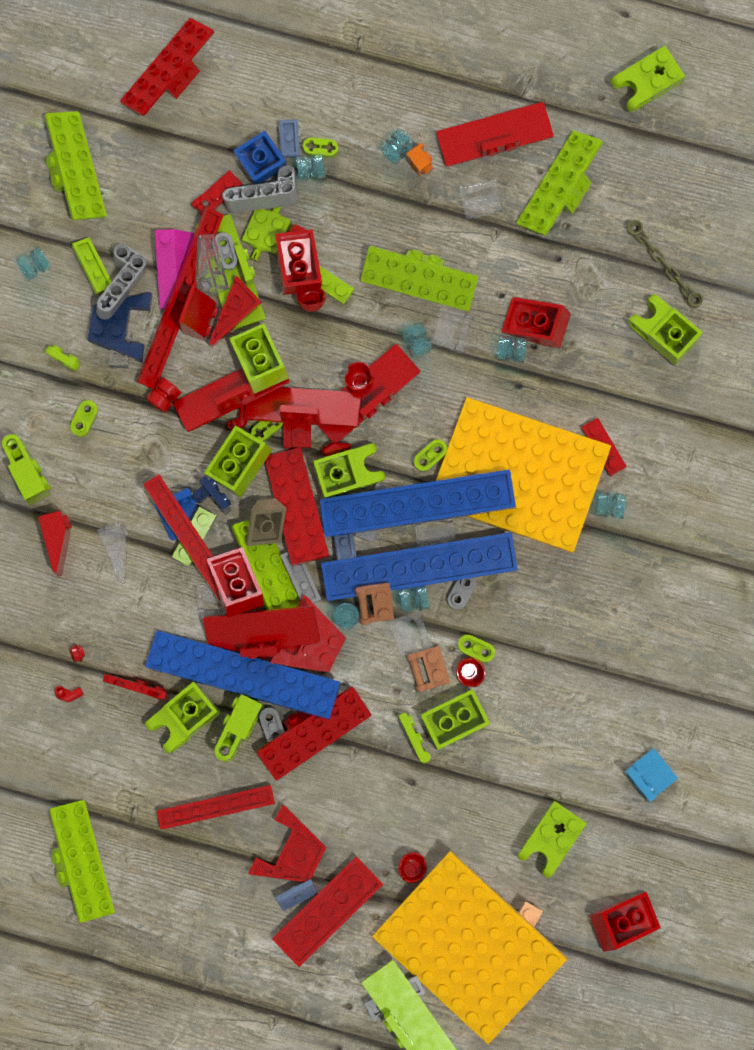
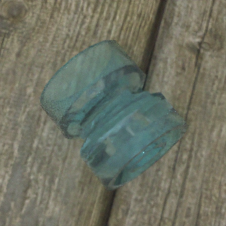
M398 128L391 135V140H386L380 147V150L391 162L398 164L405 157L404 153L409 152L415 146V143L406 132Z
M322 154L312 155L311 158L307 156L296 157L299 182L310 180L311 177L315 179L326 178Z
M40 247L30 251L29 256L23 255L16 259L28 281L37 277L39 271L43 273L52 268Z
M424 323L415 324L401 332L404 342L409 344L407 349L412 358L423 355L434 348L430 338L426 337L427 330Z
M500 336L497 360L508 361L512 359L513 362L524 363L526 338L516 337L512 340L510 336Z
M599 491L596 516L607 517L611 515L612 518L623 519L626 495L615 493L611 496L609 492Z
M426 585L414 587L413 590L411 588L399 589L403 613L413 612L415 608L419 611L430 609ZM414 596L415 602H410L409 597Z
M350 603L340 604L334 611L336 625L342 630H351L357 626L359 621L357 608Z

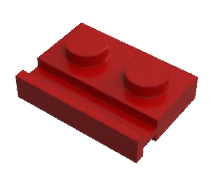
M283 423L284 449L311 448V425Z

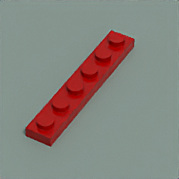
M268 785L157 810L160 830L273 805L275 800L272 787Z

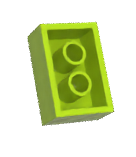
M264 323L229 338L254 394L289 379L285 366Z
M235 425L204 474L209 479L212 478L216 484L241 498L272 450L265 442Z
M473 689L420 715L437 751L490 725Z

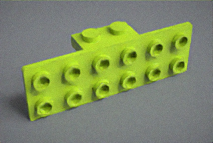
M78 111L46 113L45 120L53 146V151L46 157V165L50 170L51 183L54 186L55 192L65 191L73 221L105 218L107 213L80 113Z
M572 131L516 222L518 226L546 236L563 208L568 213H574L592 183L585 175V172L602 146V140Z
M231 214L225 215L217 234L227 233L232 237L238 264L235 269L230 271L222 269L218 261L214 242L206 260L222 308L226 303L228 293H230L236 276L259 299L253 277H256L253 266L249 267L247 262L250 259L247 248L243 249ZM222 241V242L220 243V245H221V246H226V245H227V242H226V241ZM231 259L225 260L226 264H230L232 262ZM260 305L233 330L265 320L262 306Z
M369 246L361 282L469 311L479 277L478 275L443 266L445 260L437 255L428 256L415 249L412 251L408 250L407 254L403 255Z
M250 519L232 525V530L240 548L243 547L261 588L267 610L297 607L300 598L281 559L277 544L247 546L246 540Z
M81 800L49 809L58 847L51 850V860L55 865L57 871L56 879L61 888L66 886L70 888L79 923L114 914L115 910L85 801Z
M391 960L362 981V985L383 1013L386 1020L383 1022L389 1032L394 1031L396 1034L395 1040L401 1049L405 1047L406 1050H457L394 960Z

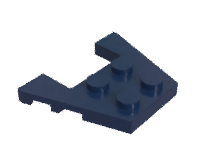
M152 293L126 297L109 319L99 318L96 313L97 304H94L88 341L107 350L119 352L123 356L126 355L134 358L135 361L142 362L144 344L126 342L130 311H150Z

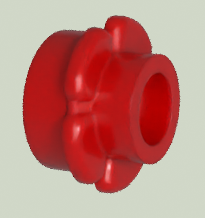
M74 644V647L69 648L71 658L74 663L82 662V658L85 657L82 646L78 647L77 644Z

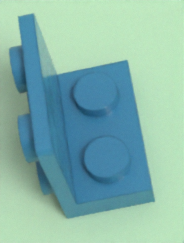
M655 749L650 750L624 771L625 775L648 803L653 801L658 794L678 779Z

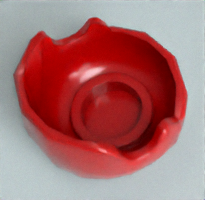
M322 288L320 291L296 293L299 306L308 312L319 310L326 300V295Z
M365 362L350 364L345 375L348 389L358 393L368 390L374 380L370 366Z
M465 658L459 662L456 669L457 679L464 686L477 687L485 679V667L478 659Z
M413 852L402 856L397 868L402 880L408 883H415L424 878L427 865L424 856Z

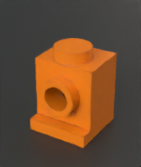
M420 143L406 153V159L419 176L423 173L426 175L434 169L431 162L432 157L427 151L424 152L423 143Z

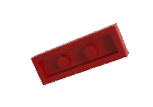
M599 418L581 427L587 438L611 445L604 466L609 477L627 467Z

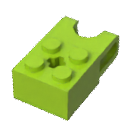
M663 46L615 75L610 83L615 89L627 86L634 90L635 95L629 99L626 106L628 111L632 113L682 84L685 75L667 47Z
M652 294L647 300V305L654 313V317L644 319L634 314L628 319V325L676 366L698 343L703 332L675 308L670 307L659 296Z
M7 435L2 440V446L11 463L8 465V468L24 500L29 505H32L50 496L48 490L51 487L47 479L40 475L43 471L36 459L32 460L25 444L17 435Z
M368 444L312 462L323 499L373 485L386 479L383 471L370 472L364 466L365 458L377 451L376 444ZM335 470L341 474L338 479L332 477Z
M193 681L146 721L145 727L149 731H155L162 726H167L171 733L170 738L163 745V749L166 754H172L219 716L221 712L199 684ZM191 706L196 707L194 714L189 713L191 711Z
M242 694L240 698H235L231 706L234 710L231 715L227 714L223 722L225 726L224 731L215 747L216 757L224 762H230L234 759L242 741L248 740L264 708L261 703ZM224 747H228L230 750L226 756H223L221 753Z
M553 801L518 853L517 858L525 861L533 852L543 853L546 857V864L542 874L545 878L549 879L587 823ZM562 824L564 831L557 834L554 827L555 825Z

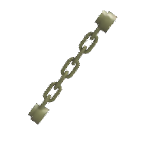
M639 220L630 221L627 227L628 233L635 236L641 244H645L652 258L657 263L663 265L667 276L673 282L679 284L682 294L687 298L688 305L692 308L700 307L703 303L702 294L694 292L689 285H685L681 281L680 274L673 266H669L665 262L662 252L650 244L648 241L649 237L643 231V224ZM636 226L638 231H632L631 227ZM641 233H642V234L644 235V237H645V238H643L642 240H641V239L639 238V236H638V235H640ZM655 250H656V251L660 254V256H661V257H659L658 259H657V258L654 256V254H653V253H655ZM671 269L677 275L674 278L669 274V272H671ZM687 288L691 292L689 296L684 292L687 291ZM692 298H696L698 303L694 304Z

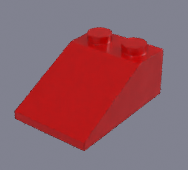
M313 229L275 234L283 295L320 291L322 278Z
M191 286L179 324L183 334L205 341L206 336L209 337L213 328L211 322L212 319H216L219 308H217L216 301L194 286Z
M512 297L501 332L542 346L560 349L571 313L564 305Z
M57 511L39 516L38 518L53 573L59 577L63 573L70 539L69 529L72 528V524L67 514L64 515L62 511Z
M243 547L206 559L227 618L264 606L263 593Z
M647 892L630 897L589 915L603 952L617 950L661 929Z

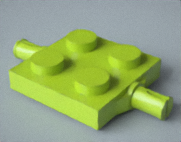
M274 207L272 211L265 209L254 211L242 238V242L251 245L255 249L250 258L253 261L258 262L261 252H269L277 256L275 234L288 232L292 223L290 219L279 214L281 207Z

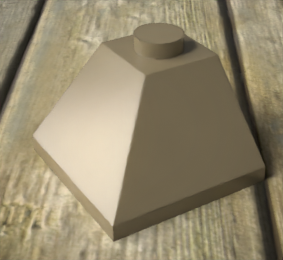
M276 498L258 500L251 509L246 540L247 546L281 542L286 507Z

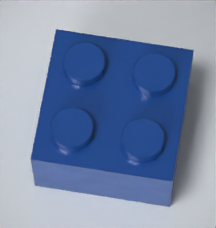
M263 131L234 150L235 158L253 185L263 183L277 174L282 166H286V160L266 131Z

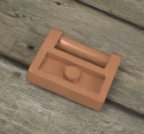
M390 583L356 588L361 625L394 619ZM369 594L372 595L374 613L368 614L366 596Z
M439 646L406 656L407 661H410L415 677L417 693L451 683ZM419 658H423L430 681L428 684H424L417 661Z

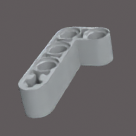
M289 165L282 166L278 170V181L233 187L223 192V199L227 210L231 213L295 204L298 201V181L294 168Z
M124 244L117 245L113 251V263L121 271L97 301L96 313L101 319H109L113 316L145 273V257ZM123 254L126 257L121 258L118 255ZM138 264L141 267L136 268L133 265ZM128 278L131 281L126 282L123 279ZM113 292H118V293H120V295L116 296V295H113L112 293H113Z

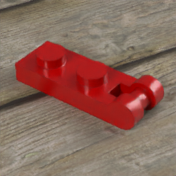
M229 170L200 197L196 198L191 203V206L197 209L202 216L205 209L203 205L205 201L210 204L209 208L216 210L224 202L223 192L225 190L240 187L243 184Z

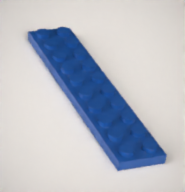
M510 469L320 499L326 538L516 508Z
M512 532L321 563L327 601L356 597L355 590L361 586L390 583V590L393 591L518 570Z
M156 631L145 665L150 670L235 694H242L246 697L328 720L331 718L341 685L340 681L279 664H272L257 658L241 657L240 653L161 631Z

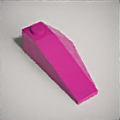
M175 229L155 230L160 309L166 308L195 233Z

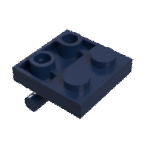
M206 476L199 481L202 486L194 491V501L203 503V501L211 497L225 516L231 512L230 500L224 493L220 495L218 492L220 489L212 478L208 480Z

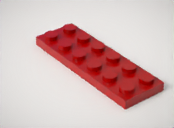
M301 447L269 455L265 463L274 498L286 507L283 533L292 566L329 557Z
M356 856L272 940L300 967L384 884Z

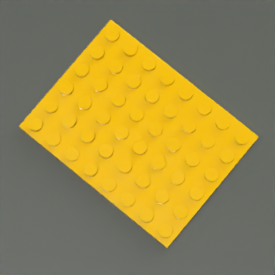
M467 397L436 481L510 469L516 508L465 517L574 553L611 445Z
M451 850L372 936L411 974L417 975L419 981L487 1044L501 1032L568 959Z

